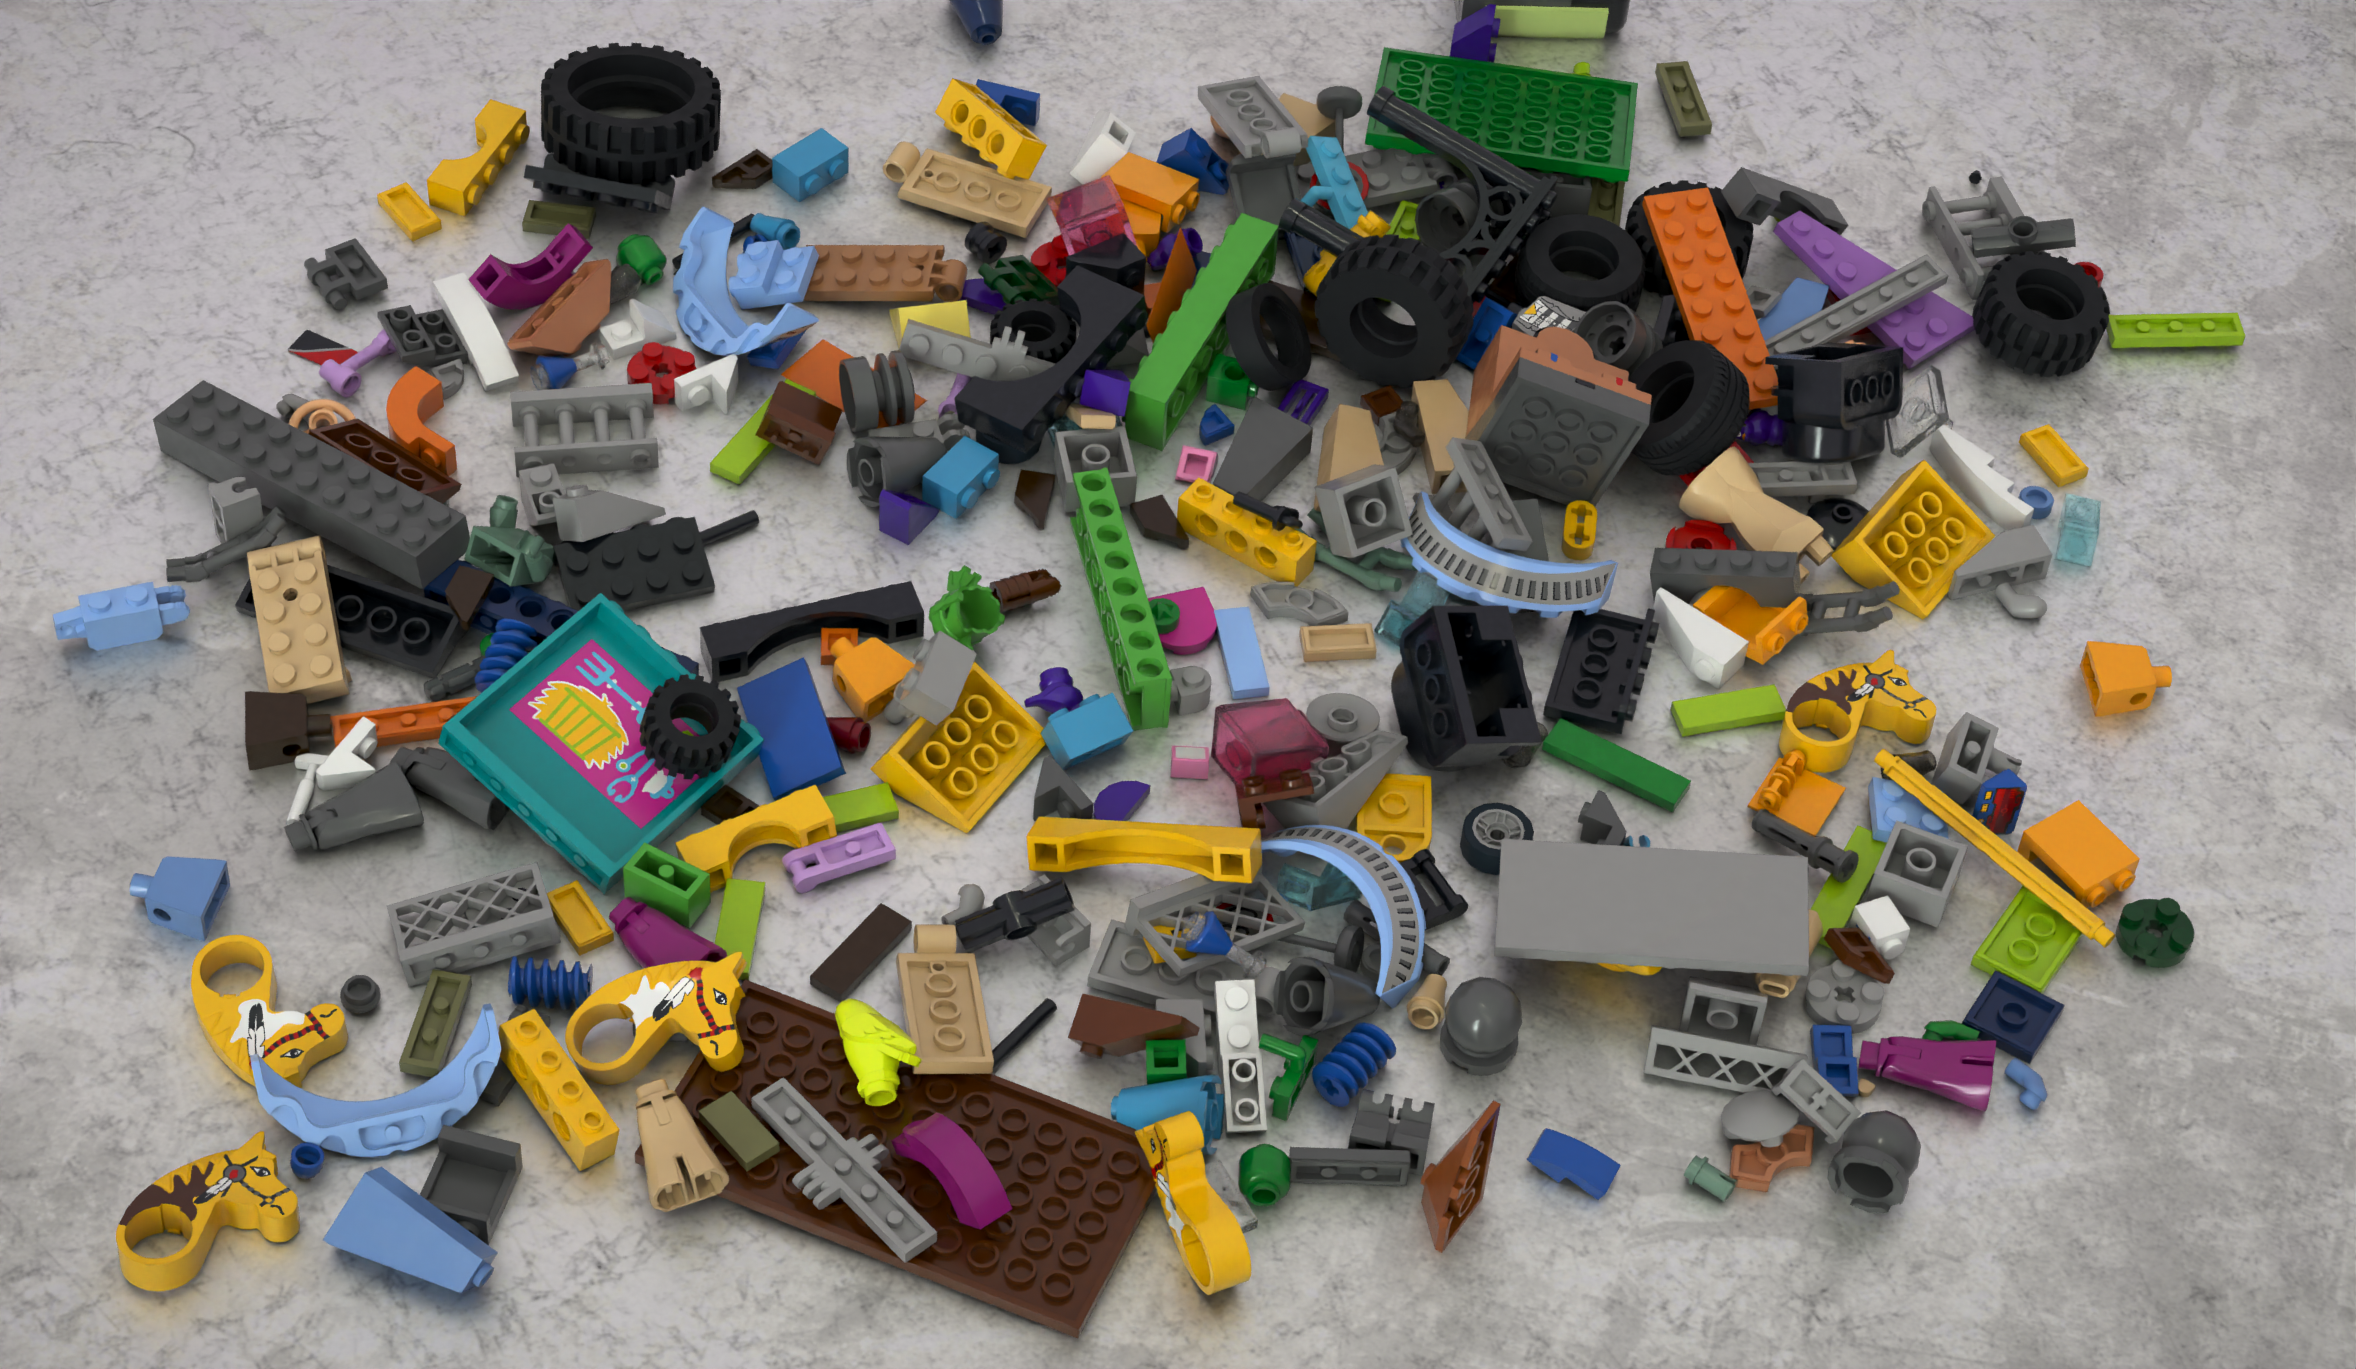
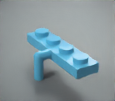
M1310 136L1306 150L1321 186L1311 187L1301 201L1313 207L1319 199L1327 200L1335 221L1350 229L1357 224L1359 216L1361 214L1366 216L1368 211L1339 141L1336 137Z

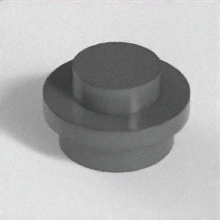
M353 976L345 982L341 989V1003L351 1012L363 1013L370 1011L380 1001V988L368 976Z

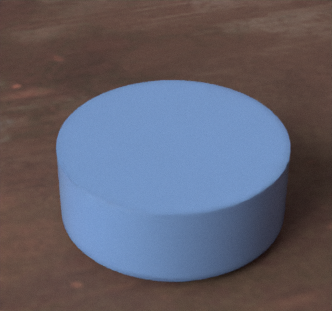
M2025 487L2021 490L2018 497L2034 508L2032 519H2043L2051 513L2054 498L2048 490L2042 487Z

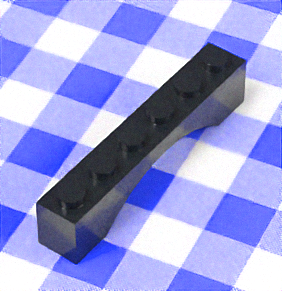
M911 581L892 584L886 587L855 592L849 595L700 627L701 654L711 680L721 682L748 676L758 664L773 653L789 645L821 637V628H858V637L878 638L887 644L923 637L924 610Z

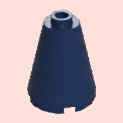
M949 0L969 36L975 43L990 45L1002 35L1003 0Z

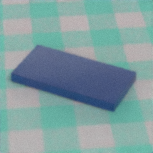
M804 657L737 687L748 723L754 725L764 739L759 757L775 801L789 796L794 791L803 790L813 785L818 787L846 774L811 671Z

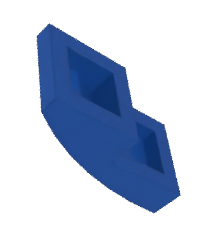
M1812 1025L1810 1038L1813 1069L1843 1096L1857 1097L1859 1094L1857 1057H1853L1851 1026Z
M1548 1128L1542 1131L1527 1158L1530 1163L1559 1183L1567 1177L1597 1200L1606 1194L1621 1166L1607 1155L1584 1142Z

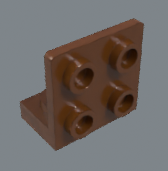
M779 381L756 432V436L820 465L836 434L834 430L842 410L783 381Z
M1289 769L1281 771L1277 778L1264 779V775H1253L1243 778L1241 784H1235L1241 827L1266 829L1263 808L1261 806L1263 802L1314 794V786L1310 774L1302 773L1301 769Z

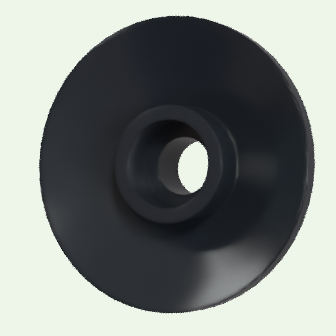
M1827 498L1813 504L1806 516L1811 517L1824 529L1822 537L1833 550H1836L1869 511L1859 503L1849 499Z

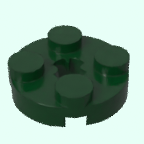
M2142 899L2126 904L2123 907L2116 928V939L2123 952L2132 959L2135 954L2139 958L2146 960L2144 965L2165 968L2174 966L2185 958L2194 939V928L2188 916L2180 910V905L2174 899ZM2149 929H2155L2161 932L2162 935L2161 937H2156L2154 935L2155 933L2151 934L2147 931Z

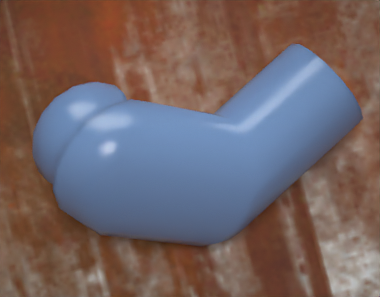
M2014 1058L2008 1064L2004 1073L2026 1089L2020 1094L2019 1099L2028 1108L2035 1110L2039 1107L2041 1101L2045 1102L2048 1096L2043 1079L2026 1064Z

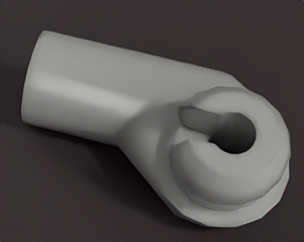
M286 394L282 396L283 400L277 403L276 409L285 418H291L292 414L301 405L309 401L294 394ZM313 412L307 414L303 418L308 426L309 418Z
M2008 582L2000 584L1995 589V595L2008 612L2016 618H2040L2047 611L2046 602L2039 596L2017 594Z
M966 884L960 888L958 895L961 896L959 908L941 917L943 925H955L956 927L955 920L983 909L985 897L978 885Z

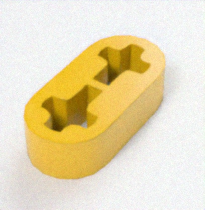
M1573 501L1567 505L1561 548L1564 555L1573 560L1588 559L1592 555L1594 548L1597 509L1587 501ZM1578 516L1584 517V523H1577ZM1575 537L1582 538L1581 545L1575 544Z

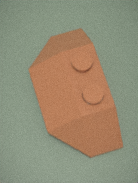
M603 259L584 262L577 269L578 271L571 278L567 279L512 335L507 343L509 348L542 356H570L576 353L582 346L581 342L600 328V322L610 312V261Z

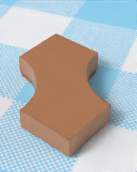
M1797 1124L1787 1134L1783 1135V1142L1776 1147H1764L1760 1142L1749 1145L1735 1144L1731 1152L1729 1177L1738 1180L1736 1185L1738 1188L1768 1192L1770 1182L1781 1171L1796 1166L1810 1167L1815 1127Z

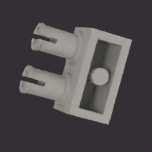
M1966 712L1947 735L1931 784L1942 790L1953 801L1963 805L1970 796H1978L1981 784L1990 779V777L1985 775L1986 769L1996 774L2010 769L2017 775L2021 768L2022 760L1994 748V742L1999 730L1998 727Z

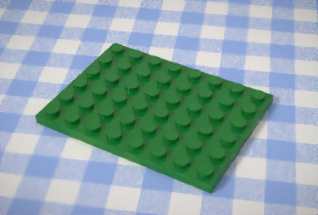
M1384 47L1374 95L1382 86L1396 92V97L1519 168H1534L1542 173H1553L1554 171L1569 173L1576 178L1597 177L1611 183L1619 181L1628 182L1638 83ZM1369 117L1365 145H1372L1380 150L1400 149L1415 155L1422 153L1434 154L1383 123Z

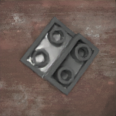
M411 305L378 312L377 317L402 362L419 366L437 367L461 359L463 364H467L468 352L443 309L415 314Z

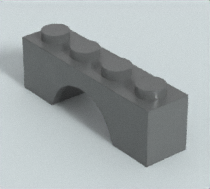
M1743 167L1737 171L1721 190L1737 218L1759 226L1769 215L1782 221L1798 211H1802L1839 235L1849 226L1832 199Z
M1655 548L1650 569L1654 602L1656 592L1660 587L1690 604L1694 595L1700 590L1711 586L1723 585L1747 592L1758 602L1760 607L1787 608L1798 598L1801 585L1798 552Z

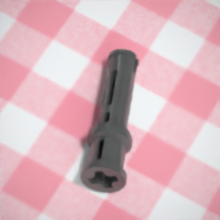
M1760 809L1753 818V830L1766 835L1804 857H1808L1809 866L1814 869L1822 868L1833 874L1836 881L1844 883L1855 872L1859 861L1858 854L1852 850L1844 851L1833 845V841L1825 836L1816 838L1770 813L1767 809Z

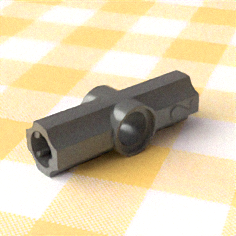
M2019 216L2012 219L2006 226L1971 229L1972 249L1975 258L2006 254L2013 255L2016 253L2019 256L2020 253L2033 251L2034 254H2037L2038 251L2076 247L2075 226L2072 218L2037 222L2032 217Z

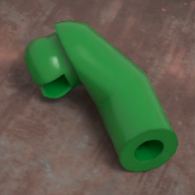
M1953 1020L1930 1021L1924 1027L1926 1031L1922 1039L1943 1041L1944 1038L1951 1041L1978 1040L1980 1031Z

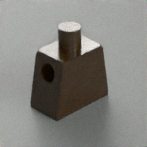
M245 692V746L249 770L295 762L296 756L310 753V738L332 736L331 714L309 715L307 697L303 694Z

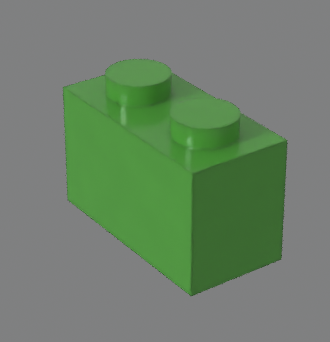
M645 842L623 867L625 897H631L636 902H643L689 929L711 903L709 873Z

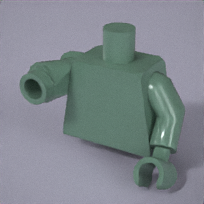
M497 495L496 501L490 507V527L473 526L464 560L487 573L494 574L495 578L509 586L543 582L552 570L554 562L553 546L546 543L539 535L535 537L528 530L524 531L515 528L518 501L509 496Z

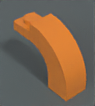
M415 366L396 382L388 396L386 411L389 438L450 476L457 470L455 445L423 425L431 416L444 407L442 382Z

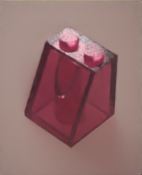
M1110 175L1046 198L1068 256L1122 233L1137 247L1124 204Z
M1287 698L1223 704L1215 707L1211 757L1234 785L1241 784L1243 778L1253 775H1264V779L1279 777V773L1284 770L1301 769L1303 772L1311 768L1310 761L1318 757H1322L1324 760L1327 759L1329 746L1325 737L1320 733L1317 734L1308 723L1305 714L1300 709H1296Z

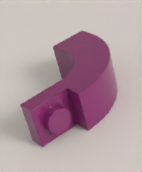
M568 223L547 248L535 258L524 263L509 264L490 254L468 280L484 300L497 307L510 310L535 307L543 304L567 279L575 274L573 270L593 247L576 227Z
M936 1112L925 1120L908 1124L903 1128L901 1135L891 1140L897 1155L919 1161L936 1176L948 1194L960 1223L982 1229L1013 1209L997 1174L985 1155L968 1134L948 1117Z

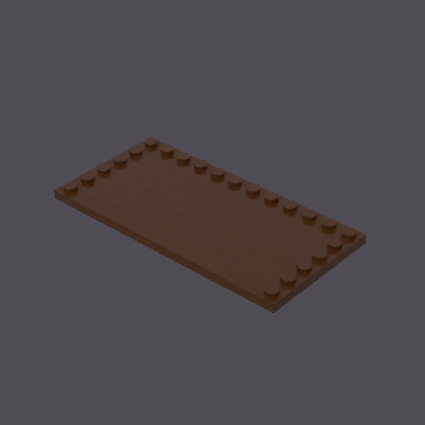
M745 979L741 985L745 997L741 999L736 1013V1025L744 1046V1054L740 1063L728 1071H716L708 1064L700 1050L674 1090L685 1104L702 1136L729 1175V1183L717 1196L1078 1339L1157 1191L1152 1169L1136 1137V1129L993 1074H913L912 1065L900 1061L897 1072L900 1084L896 1090V1099L884 1106H870L866 1104L865 1098H862L858 1093L857 1085L859 1079L846 1057L842 1043L843 1039L840 1037L835 1014ZM784 1077L846 1141L852 1137L860 1141L867 1135L873 1134L879 1140L878 1145L883 1144L889 1150L887 1157L880 1162L882 1166L878 1173L937 1231V1242L904 1263L841 1198H838L824 1209L819 1210L813 1204L814 1198L808 1199L802 1193L804 1187L798 1189L792 1183L794 1176L809 1165L752 1108V1097ZM730 1091L739 1098L779 1142L780 1151L749 1171H746L699 1120V1110ZM936 1112L955 1122L968 1134L985 1155L997 1174L1013 1209L982 1229L960 1223L948 1194L936 1176L919 1161L896 1154L891 1140L901 1135L905 1126L915 1121L925 1120ZM640 1144L635 1152V1163L645 1167L642 1145Z

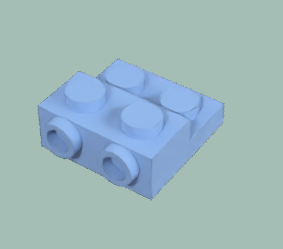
M779 240L759 241L748 244L745 253L739 254L737 257L739 270L736 276H732L729 279V291L736 298L742 310L781 305L788 302H803L819 255L814 246L794 247L783 250Z

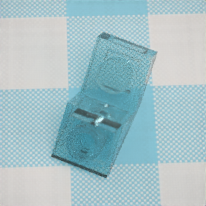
M2068 493L2065 494L2058 528H2061L2055 560L2091 567L2099 535L2101 501Z
M1418 571L1402 602L1395 600L1389 602L1374 632L1400 647V638L1405 628L1432 606H1444L1450 592L1436 585L1437 580Z
M1329 862L1320 877L1311 874L1305 869L1296 868L1284 863L1278 874V893L1287 902L1309 911L1361 899L1363 895L1346 874Z

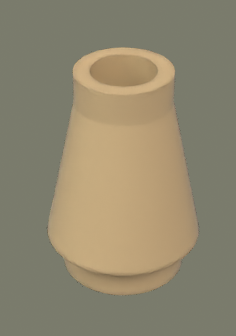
M1427 975L1424 983L1407 1004L1410 1022L1420 1029H1432L1444 1019L1447 981L1441 975Z

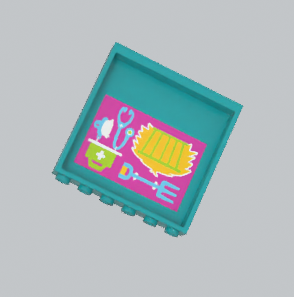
M599 593L446 722L442 727L438 744L605 894L623 878V867L644 842L657 848L694 815L708 799L725 784L727 785L758 757L764 739L754 725L741 719L740 730L730 757L717 772L714 773L710 770L708 777L701 779L697 774H694L692 780L684 779V775L677 773L676 778L668 775L669 770L665 767L661 771L654 766L656 760L654 758L648 760L644 754L646 747L640 744V724L650 696L652 697L654 690L659 685L664 686L666 680L673 677L677 682L680 675L688 674L689 679H695L696 674H691L678 662L677 657L671 651L663 649L657 644L643 626L636 625L628 618L619 604L612 600L609 601L602 593ZM690 718L672 720L674 726L684 734L690 736L708 734L705 727L696 720Z

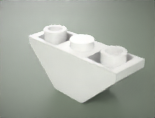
M1100 109L1092 122L1069 174L1093 193H1096L1100 177L1126 155L1136 132L1111 112Z

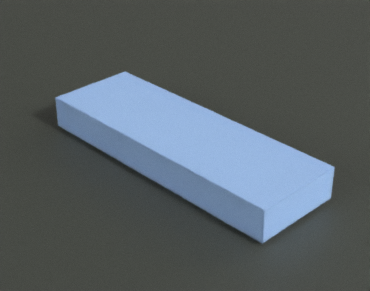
M1249 607L1214 610L1217 622L1216 634L1232 698L1242 699L1269 696L1270 687Z

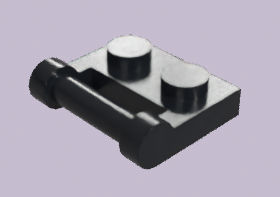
M1428 849L1420 850L1411 859L1400 863L1415 885L1421 908L1424 910L1425 930L1458 918L1467 911L1468 903L1462 895L1456 894L1435 866V858ZM1423 873L1444 904L1436 906L1415 876Z

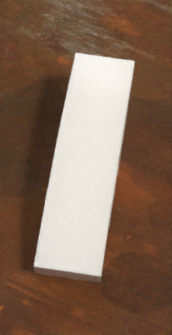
M466 272L433 281L432 285L443 311L468 352V361L471 367L475 366L485 391L518 382L519 374L508 349L479 293L468 280L469 277Z
M1939 422L1935 426L1929 450L1948 477L1969 500L2005 530L2029 526L2034 508L2012 494L2015 483L1992 469L1995 458Z

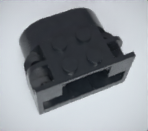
M1828 342L1765 357V364L1778 365V385L1771 387V395L1778 396V419L1783 420L1782 453L1787 459L1808 463H1842L1874 456L1884 450L1885 420L1895 418L1902 406L1903 347Z
M1432 606L1405 628L1400 638L1402 661L1393 673L1391 693L1401 735L1406 736L1408 739L1406 749L1417 764L1435 771H1459L1471 766L1485 765L1492 759L1512 757L1519 751L1520 746L1539 745L1542 743L1532 705V694L1527 685L1523 669V658L1519 653L1508 606Z

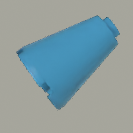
M1203 1075L1123 1088L1119 1096H1114L1112 1099L1111 1117L1113 1120H1117L1118 1123L1139 1130L1160 1120L1191 1111L1197 1118L1203 1132L1204 1147L1201 1149L1202 1155H1213L1217 1148L1210 1147L1212 1139L1221 1138L1224 1121V1094L1216 1093L1215 1084H1222V1081L1218 1075Z

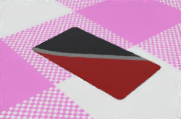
M306 330L288 348V351L321 366L329 359H333L338 364H341L358 353L310 330Z

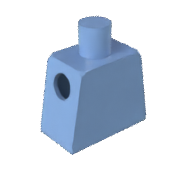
M167 856L162 859L154 876L139 873L133 875L130 883V895L145 898L148 919L152 923L205 941L230 887L227 861Z

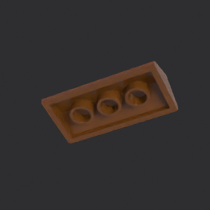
M358 418L309 430V435L442 504L460 491L462 484Z

